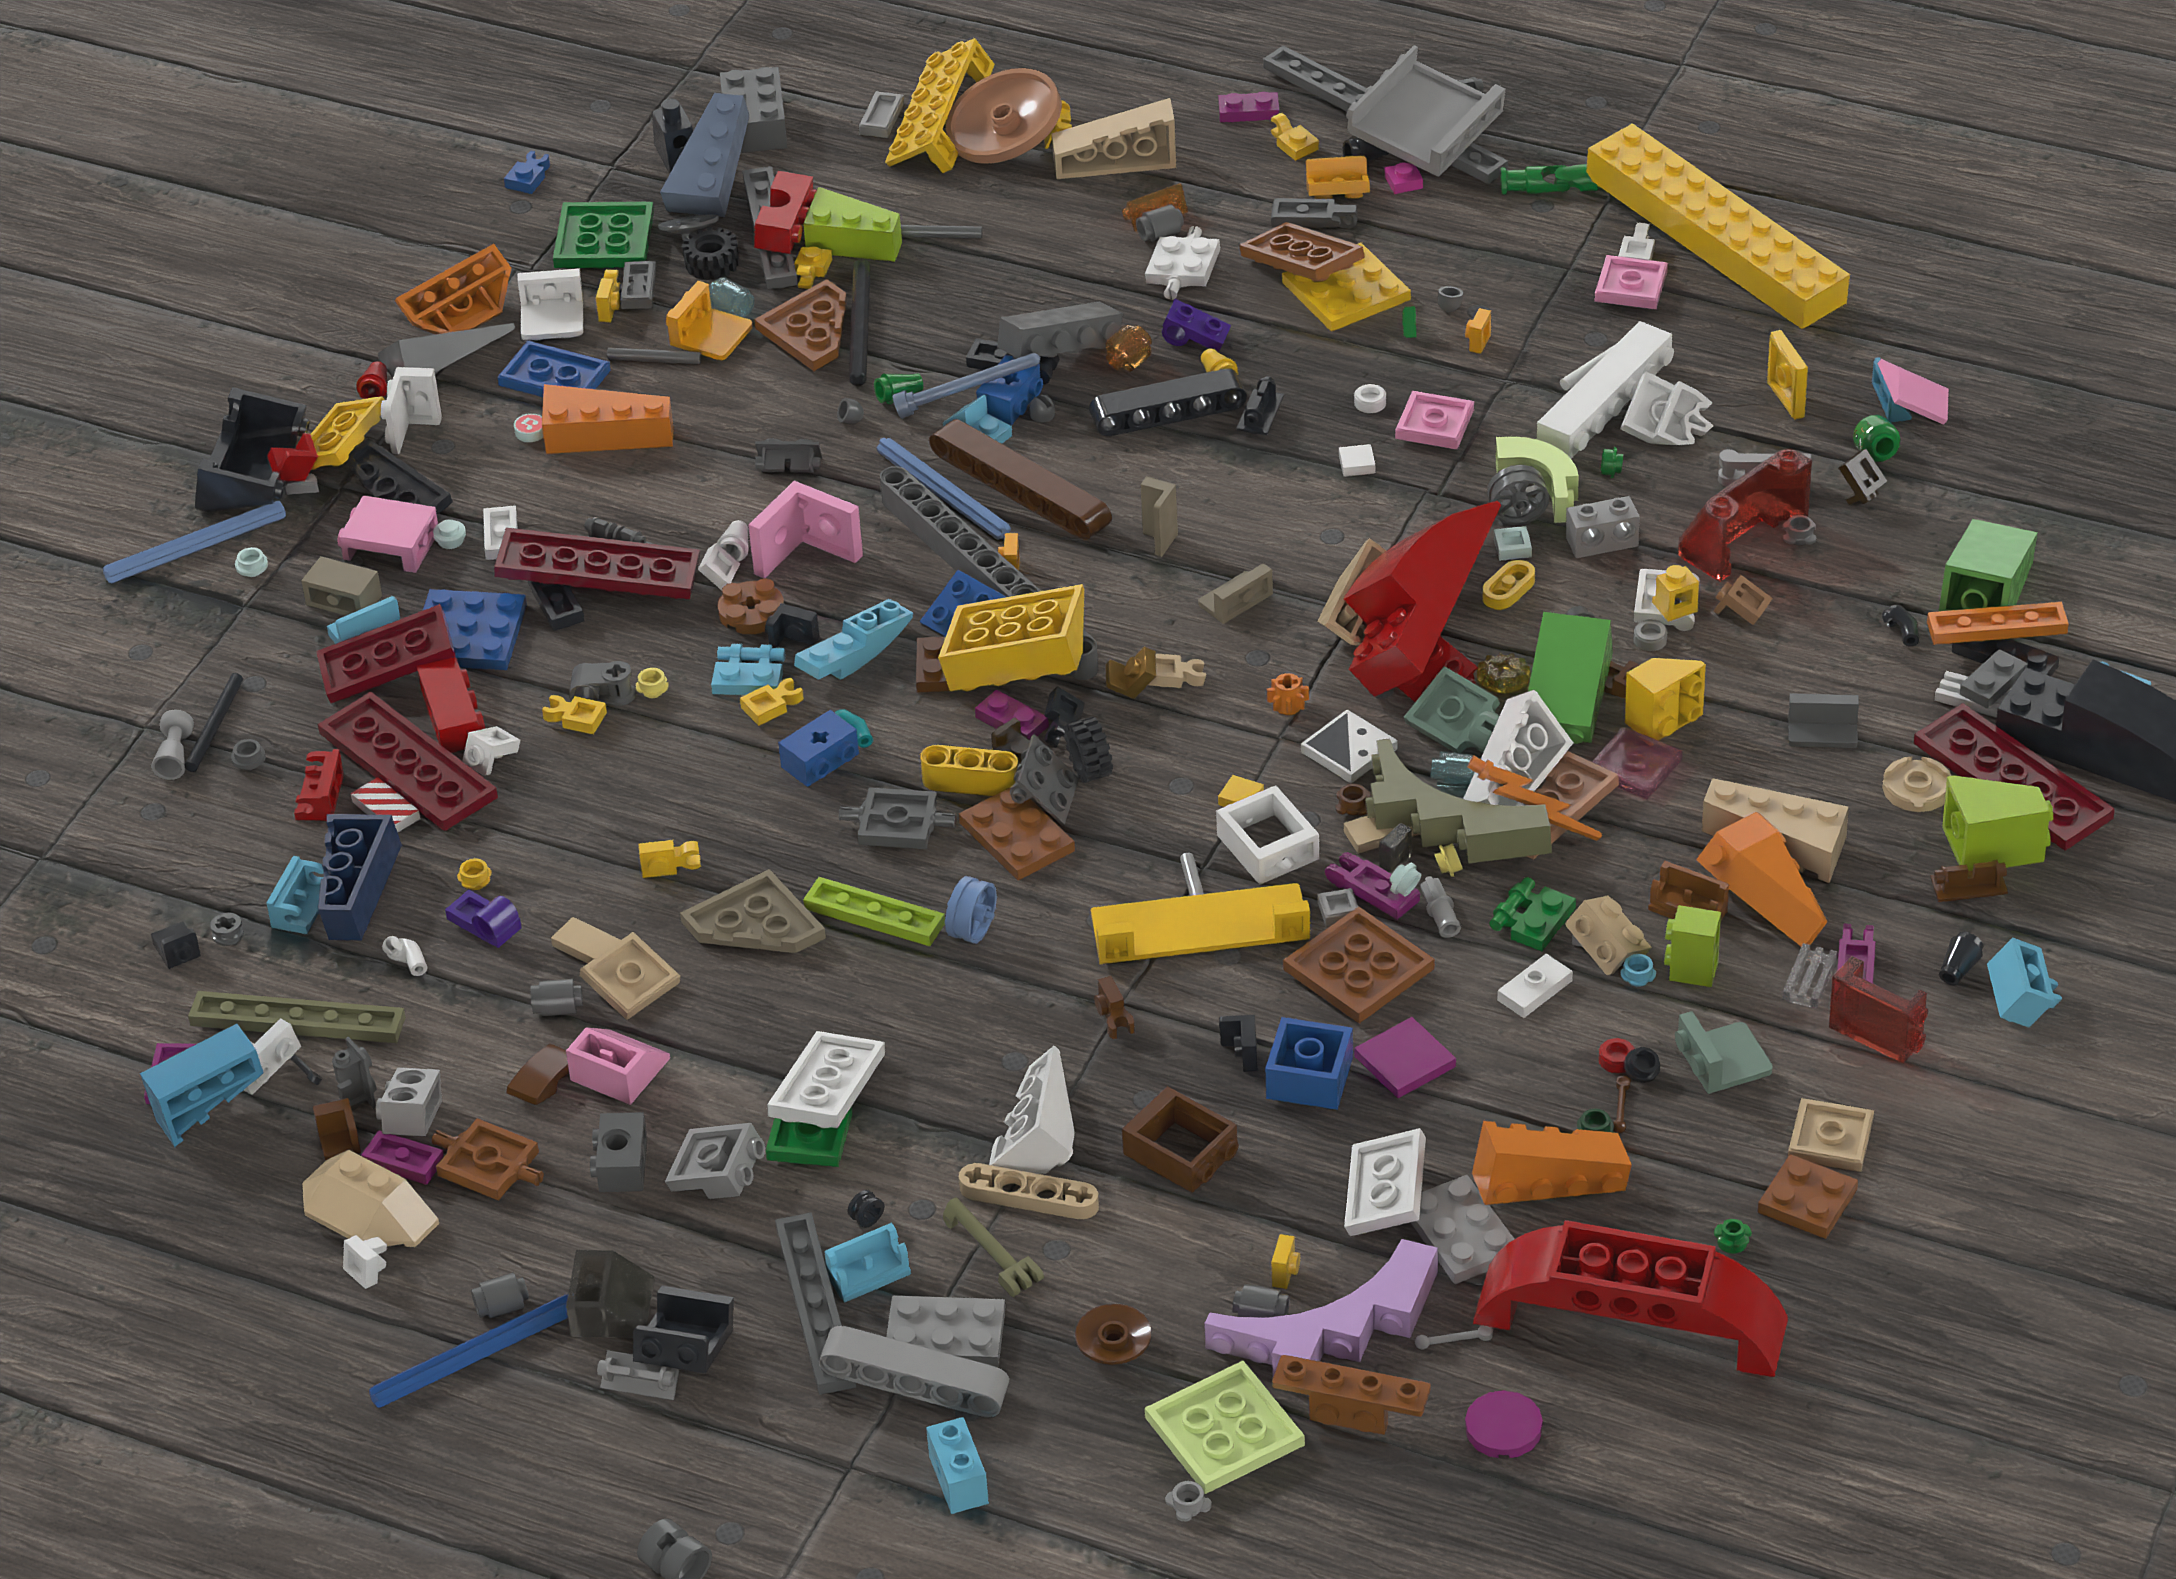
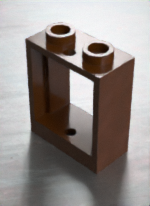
M1169 1086L1122 1128L1124 1155L1191 1193L1202 1183H1207L1225 1161H1230L1235 1156L1239 1147L1237 1142V1124ZM1174 1123L1210 1142L1191 1162L1155 1143Z

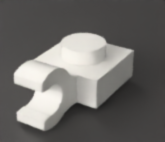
M1637 223L1634 236H1624L1618 257L1652 260L1655 240L1649 239V236H1647L1649 224Z

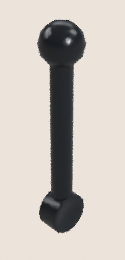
M294 1053L290 1059L307 1075L311 1082L319 1085L323 1078L313 1072Z

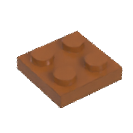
M1790 1154L1758 1202V1213L1826 1239L1856 1193L1858 1180Z

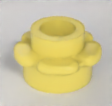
M658 668L644 669L638 675L636 690L648 698L661 696L669 687L664 672Z
M1453 844L1445 847L1439 845L1440 852L1434 854L1441 873L1449 871L1450 876L1454 877L1455 872L1463 869Z

